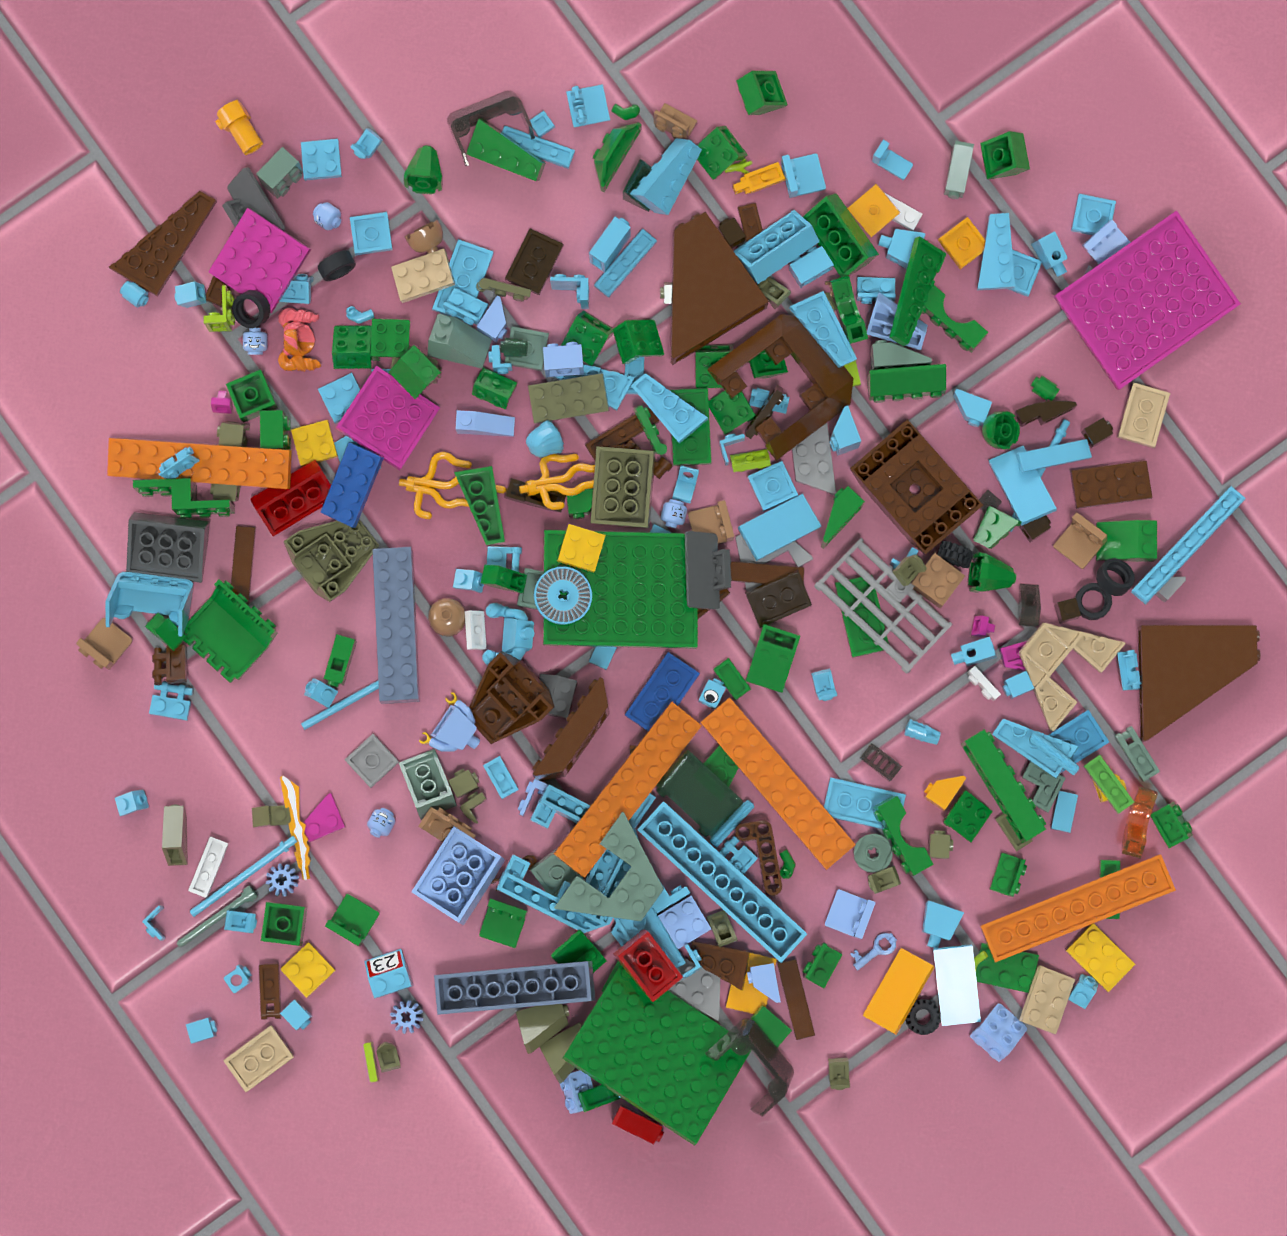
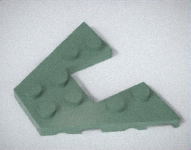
M622 812L600 842V845L631 866L610 898L576 876L554 907L556 910L641 922L658 899L664 888L626 815Z

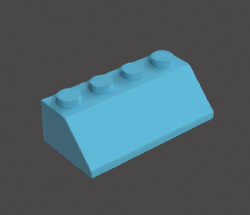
M793 210L734 250V253L753 280L759 284L819 243V240L812 225Z

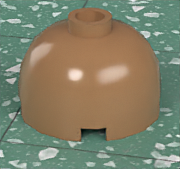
M435 220L404 237L414 251L419 253L427 251L430 254L438 250L437 246L443 239V231L438 220Z
M443 598L436 601L431 606L428 614L430 627L435 633L442 636L451 637L457 635L465 626L464 607L460 602L451 598Z

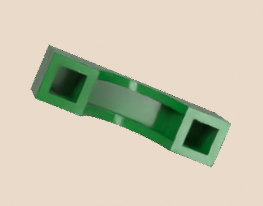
M933 285L927 294L929 296L927 302H924L922 306V314L926 313L931 317L930 320L934 325L938 327L940 325L948 337L951 339L955 338L963 350H969L972 353L985 339L988 331L975 320L967 323H958L951 320L944 310L945 294Z
M892 796L873 807L875 810L873 814L876 820L882 823L884 827L882 831L885 837L891 840L893 844L892 850L897 857H900L902 861L901 867L906 874L914 876L934 865L925 847H912L903 840L900 833V824L906 811L898 796Z

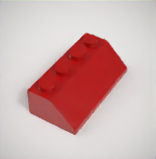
M313 460L291 474L290 489L267 488L250 498L274 537L322 508L331 484L317 461Z

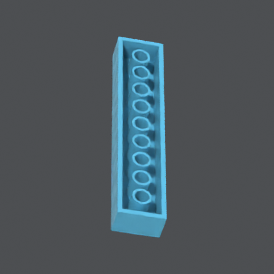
M664 801L638 828V831L779 962L782 963L807 935L795 921ZM718 858L729 866L723 874H718L722 869L716 862ZM738 875L740 878L731 887L730 880L732 881ZM721 876H725L728 883Z

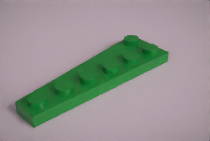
M920 236L914 239L889 337L902 346H906L910 342L917 321L922 314V306L929 297L927 294L930 288L933 287L936 273H939L946 257L945 252Z

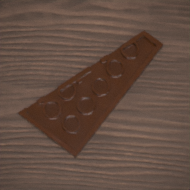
M199 191L184 203L177 212L172 213L165 222L158 225L142 238L129 252L124 253L122 258L116 263L111 264L109 269L158 297L217 201Z

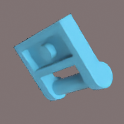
M488 546L487 565H498L506 568L507 554H512L511 570L519 572L522 548Z

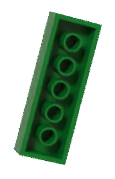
M984 729L960 745L1002 813L1007 815L1006 819L1020 842H1027L1046 830L1044 827L1046 822L1041 815L1038 816L1036 814L1034 802L1031 798L1027 799L1024 794L1026 791L1024 786L1014 778L1015 772L1010 765H1006L1003 760L1005 758L1000 748L996 749L993 744L995 740L992 734Z

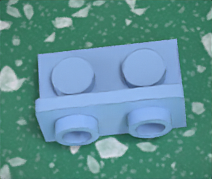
M579 1070L570 1073L564 1082L560 1084L566 1098L565 1106L570 1114L583 1111L578 1093L593 1088L591 1077Z

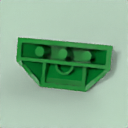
M638 122L612 129L610 134L607 133L602 141L604 145L601 150H596L593 156L594 167L602 192L606 191L642 130L641 123Z

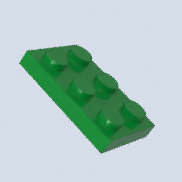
M981 943L979 953L985 951L988 957L978 964L976 968V981L1029 993L1036 973L1039 955L1020 952L994 962L988 945Z

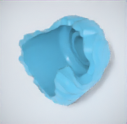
M550 420L544 421L526 438L529 451L536 457L560 454L564 450L561 434Z

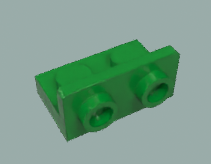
M483 368L474 383L472 395L496 407L506 409L517 387V382Z
M1174 801L1150 814L1168 848L1183 842L1193 835L1190 823L1188 821L1185 822L1181 807L1175 804Z
M1001 853L989 890L1009 897H1014V894H1018L1021 883H1018L1020 876H1024L1027 869L1026 860Z

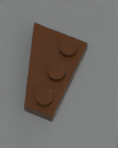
M692 941L691 949L692 951L697 950L702 959L699 963L704 970L711 972L743 991L750 952ZM689 955V961L694 963L691 956Z

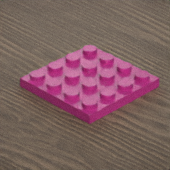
M247 208L208 272L240 294L248 290H256L262 293L270 304V313L272 314L311 249L252 209Z
M376 366L335 429L367 450L384 457V461L400 470L440 407L422 395L414 399L393 376Z

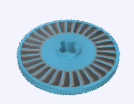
M556 567L548 570L539 578L534 589V602L537 610L545 619L555 624L565 625L580 620L589 610L592 601V590L588 580L579 571L570 567ZM560 591H562V593L566 592L568 594L566 596L567 600H564L563 598H558V596L560 595Z

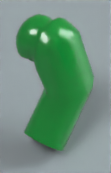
M615 104L611 112L623 120H630L639 115L640 108L638 105H632L624 109Z
M785 850L779 854L784 862L780 870V876L783 879H789L794 873L796 863L789 851Z

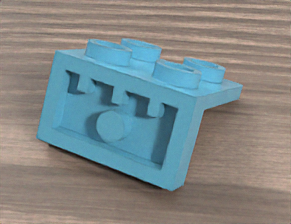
M818 154L790 159L789 155L782 156L781 166L789 198L826 189Z
M556 274L555 277H550L552 290H577V303L581 304V309H589L590 287L588 278H585L584 275L566 277L563 274Z

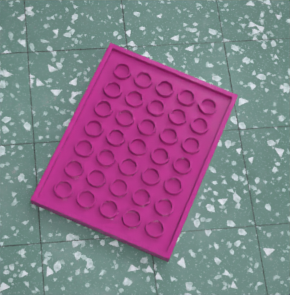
M1177 210L1053 296L1117 390H1120L1241 304Z

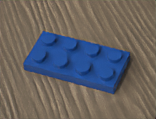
M349 442L320 513L352 528H356L384 457Z
M668 652L625 716L646 731H649L671 702L677 706L680 704L700 673Z

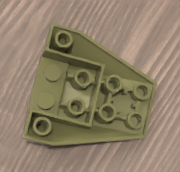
M360 520L356 528H352L339 521H334L300 530L284 540V545L292 564L312 590L329 602L347 590L373 555V549L379 547V544Z

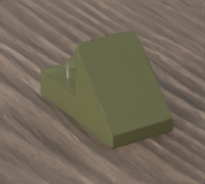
M770 277L758 284V287L773 309H776L791 294L790 290Z
M268 805L252 808L253 828L288 825L291 822L289 807L285 808V805Z
M724 910L707 916L717 946L721 947L737 941L736 934Z

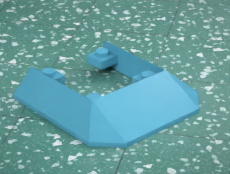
M548 784L537 802L530 821L548 829L555 813L577 823L590 805ZM632 827V829H633V831H634V833H635V835H636V837H637V839H638L636 830H635V828ZM607 849L590 870L585 882L610 898L631 866ZM515 855L511 856L502 873L497 890L576 930H581L583 933L611 923L613 917L556 910L554 907L571 884L564 881L557 897L523 881L530 863Z

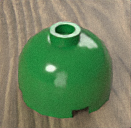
M1007 411L994 412L985 419L982 426V435L989 446L996 449H1010L1012 444H1016L1020 434L1019 422H1016L1014 418L1016 416L1013 413Z

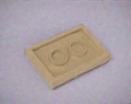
M445 249L391 267L402 303L455 285Z
M1133 383L1117 438L1155 448L1170 393Z
M1038 965L1019 1021L1056 1035L1075 979Z
M271 1025L223 1061L244 1091L248 1092L293 1059L294 1056Z

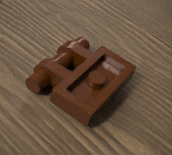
M181 644L174 651L166 646V653H162L161 648H154V655H152V662L154 663L152 678L154 679V685H162V678L166 677L168 684L187 682L186 645ZM166 661V669H162V663Z

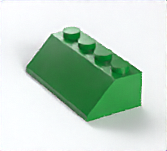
M837 194L824 197L803 216L812 225L819 240L818 245L824 248L841 278L857 272L879 255Z
M946 364L870 370L867 376L869 401L874 400V403L885 402V399L902 401L906 397L917 400L929 395L931 398L942 397V394L946 392Z

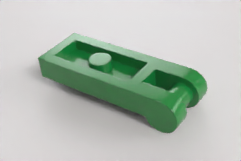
M642 405L633 408L653 451L659 455L665 454L667 447L665 444L660 443L657 437L659 431L655 424H651L649 420L651 415L647 407L643 408Z

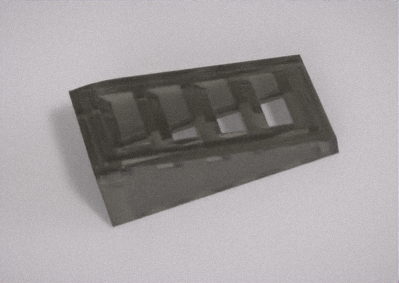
M872 743L860 757L862 761L888 782L903 767ZM874 750L876 752L871 760H868L867 757ZM879 755L882 756L880 761L875 765L873 762L876 760V758ZM885 760H887L888 763L886 764V766L883 769H880L879 767L882 765V763ZM891 765H893L894 768L889 774H887L886 771Z

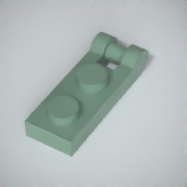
M1132 726L1126 728V731L1122 734L1118 733L1114 736L1142 782L1160 772ZM1128 738H1131L1133 740V743H1131L1130 745H1128L1125 741Z

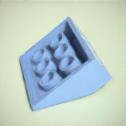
M453 826L413 888L412 893L458 923L465 925L506 860Z

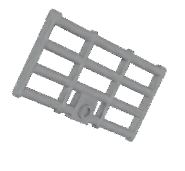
M860 538L819 582L815 583L814 587L818 591L821 590L845 613L844 616H848L875 641L874 644L876 646L879 645L907 674L918 660L952 626V623H948L922 598L921 594L916 593L911 583L903 587L892 573L893 567L891 565L888 566L863 543L864 540ZM857 547L884 572L877 580L850 556ZM844 561L870 585L864 594L837 570ZM831 575L858 599L851 607L824 583ZM887 575L893 582L885 589L880 584V581ZM873 589L901 614L894 622L866 597ZM906 595L914 600L907 608L900 603ZM860 602L888 628L881 636L853 611ZM916 604L943 628L937 636L931 633L909 612ZM903 617L930 641L923 650L897 626ZM890 631L917 655L910 664L883 639Z

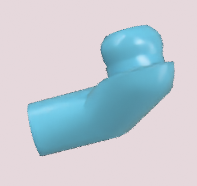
M353 306L346 309L348 319L358 324L375 318L371 309L363 313L356 310Z

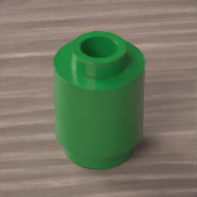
M1036 376L1030 385L1033 387L1032 392L1046 401H1053L1060 390L1056 387L1055 383L1044 376L1040 378Z

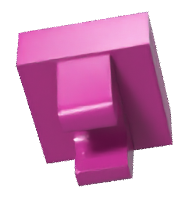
M219 391L217 398H211L213 413L232 414L233 406L231 399L226 396L227 391Z
M976 616L974 617L971 636L982 637L986 636V633H994L995 625L988 623L989 617Z

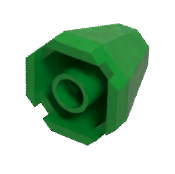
M426 145L419 148L404 173V186L408 189L411 186L413 188L412 191L415 193L432 195L436 189H438V192L442 191L443 180L437 151L431 146Z
M979 552L974 554L973 558L976 561L975 563L971 562L969 566L967 581L968 585L972 586V588H969L970 592L979 593L1010 588L1012 584H1015L1016 573H1014L1012 567L986 553Z

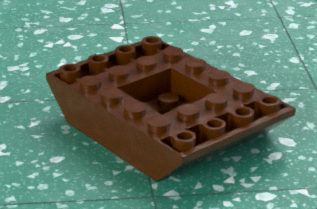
M908 419L850 468L864 491L907 540L925 555L983 506L979 499ZM917 485L920 488V493L913 495L910 492V487Z
M600 677L598 681L596 679L593 680L588 688L589 694L581 697L577 703V711H572L567 717L566 721L568 724L564 729L561 727L555 735L557 739L554 744H549L543 752L545 757L542 761L538 759L532 768L535 779L546 781L566 777L609 715V707L603 678Z

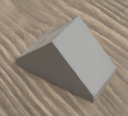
M1172 577L1156 593V596L1163 602H1166L1186 581V577Z

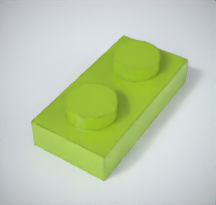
M768 449L730 455L733 472H743L771 466Z

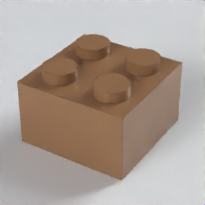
M934 553L925 565L927 567L926 571L919 573L911 584L916 592L941 609L965 575Z

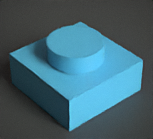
M544 111L528 121L539 138L555 128V125Z

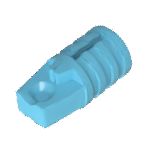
M910 719L904 735L921 742L924 741L937 745L941 732Z

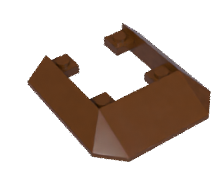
M784 314L778 316L707 369L717 384L724 388L731 399L747 387L737 371L763 351L767 353L775 365L791 355L807 375L813 385L800 394L799 397L810 411L783 432L771 417L755 428V431L765 442V447L776 461L842 412L845 406L851 405L854 380L844 366L837 367L796 316Z

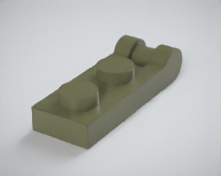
M482 278L476 284V289L479 292L489 290L495 292V295L500 297L512 296L513 300L520 302L530 298L531 294L530 289L487 278Z

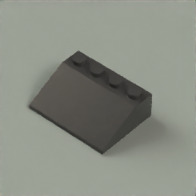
M134 512L128 522L126 572L188 579L192 582L202 583L209 538V521Z

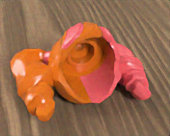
M290 307L283 309L278 316L279 323L284 329V349L278 358L279 366L285 371L298 370L303 372L306 370L314 371L316 368H320L322 365L318 360L303 358V356L311 352L315 342L312 330L304 323L316 322L319 319V315L302 309L298 311Z

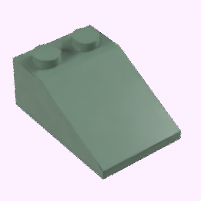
M438 314L428 341L427 356L483 369L492 339L458 318Z
M886 340L876 341L875 344H872L870 350L871 370L926 366L932 363L931 358L892 342L887 343Z
M435 749L399 762L420 820L424 818L430 807L437 811L440 807L445 811L457 806Z

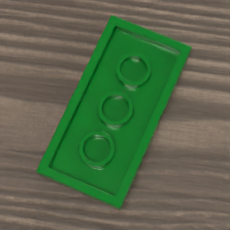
M708 388L670 390L708 417L705 423L680 444L672 435L673 466L711 464Z
M862 577L849 580L863 594L870 587ZM840 582L835 583L837 596L851 607L858 599ZM873 589L866 597L880 609L877 592ZM861 602L853 610L880 636L886 631L884 624ZM841 610L852 658L884 651L879 645L876 646L874 644L875 641L848 616H844L845 613ZM886 635L883 639L889 644L888 638H887V635Z

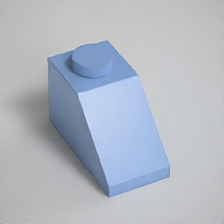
M498 295L476 326L479 332L496 343L499 339L502 340L507 333L501 297Z
M774 963L750 967V972H747L749 984L753 983L754 988L774 1002H781Z

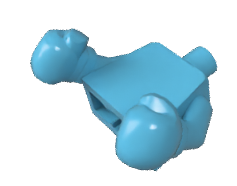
M497 602L490 603L486 607L487 616L490 618L504 617L502 651L521 660L524 654L532 649L535 634L534 622L528 621L527 615L522 610L512 609ZM487 650L482 655V660L488 666L499 653Z

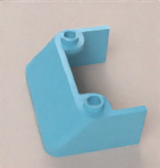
M132 572L119 573L105 601L106 627H110L114 617L126 619L133 611L159 613L161 615H169V619L178 626V636H182L189 620L193 593L192 581Z

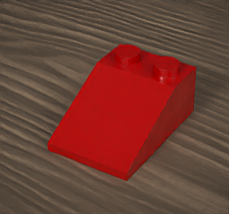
M644 929L613 953L652 1002L683 978L651 934Z

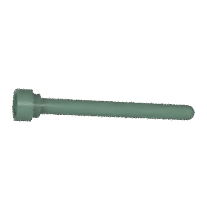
M250 885L243 889L244 892L241 893L239 898L178 940L177 946H185L223 919L227 914V910L234 911L245 902L255 901L259 898L255 890Z

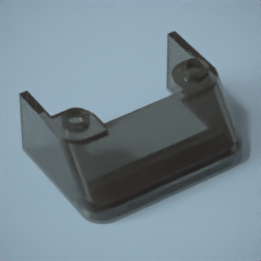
M513 91L502 92L457 110L448 116V127L465 166H468L469 163L459 138L467 135L470 127L475 126L480 118L487 121L505 113L512 116L520 114L531 140L535 139L532 124L522 101Z
M745 1018L711 1047L705 1055L717 1061L730 1048L738 1055H745L750 1050L756 1054L775 1077L768 1085V1093L751 1108L752 1112L763 1117L787 1094L794 1076V1069L754 1020Z

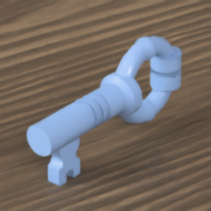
M892 933L878 935L875 938L873 949L865 956H860L857 950L854 951L855 954H850L856 960L853 966L858 971L877 955L893 953L896 948L897 939ZM882 938H886L891 944L888 950H882L879 946V941Z

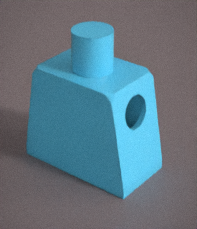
M895 229L892 238L881 235L878 246L889 249L886 256L888 260L907 269L914 239L919 236L924 239L925 233Z
M1055 231L1031 244L1046 270L1053 268L1057 277L1067 272L1063 261L1068 258Z
M990 637L960 646L962 651L951 654L954 665L965 662L967 666L997 658ZM975 650L976 655L969 657V651Z
M927 901L922 928L923 933L930 935L927 946L939 948L941 939L950 941L964 912Z

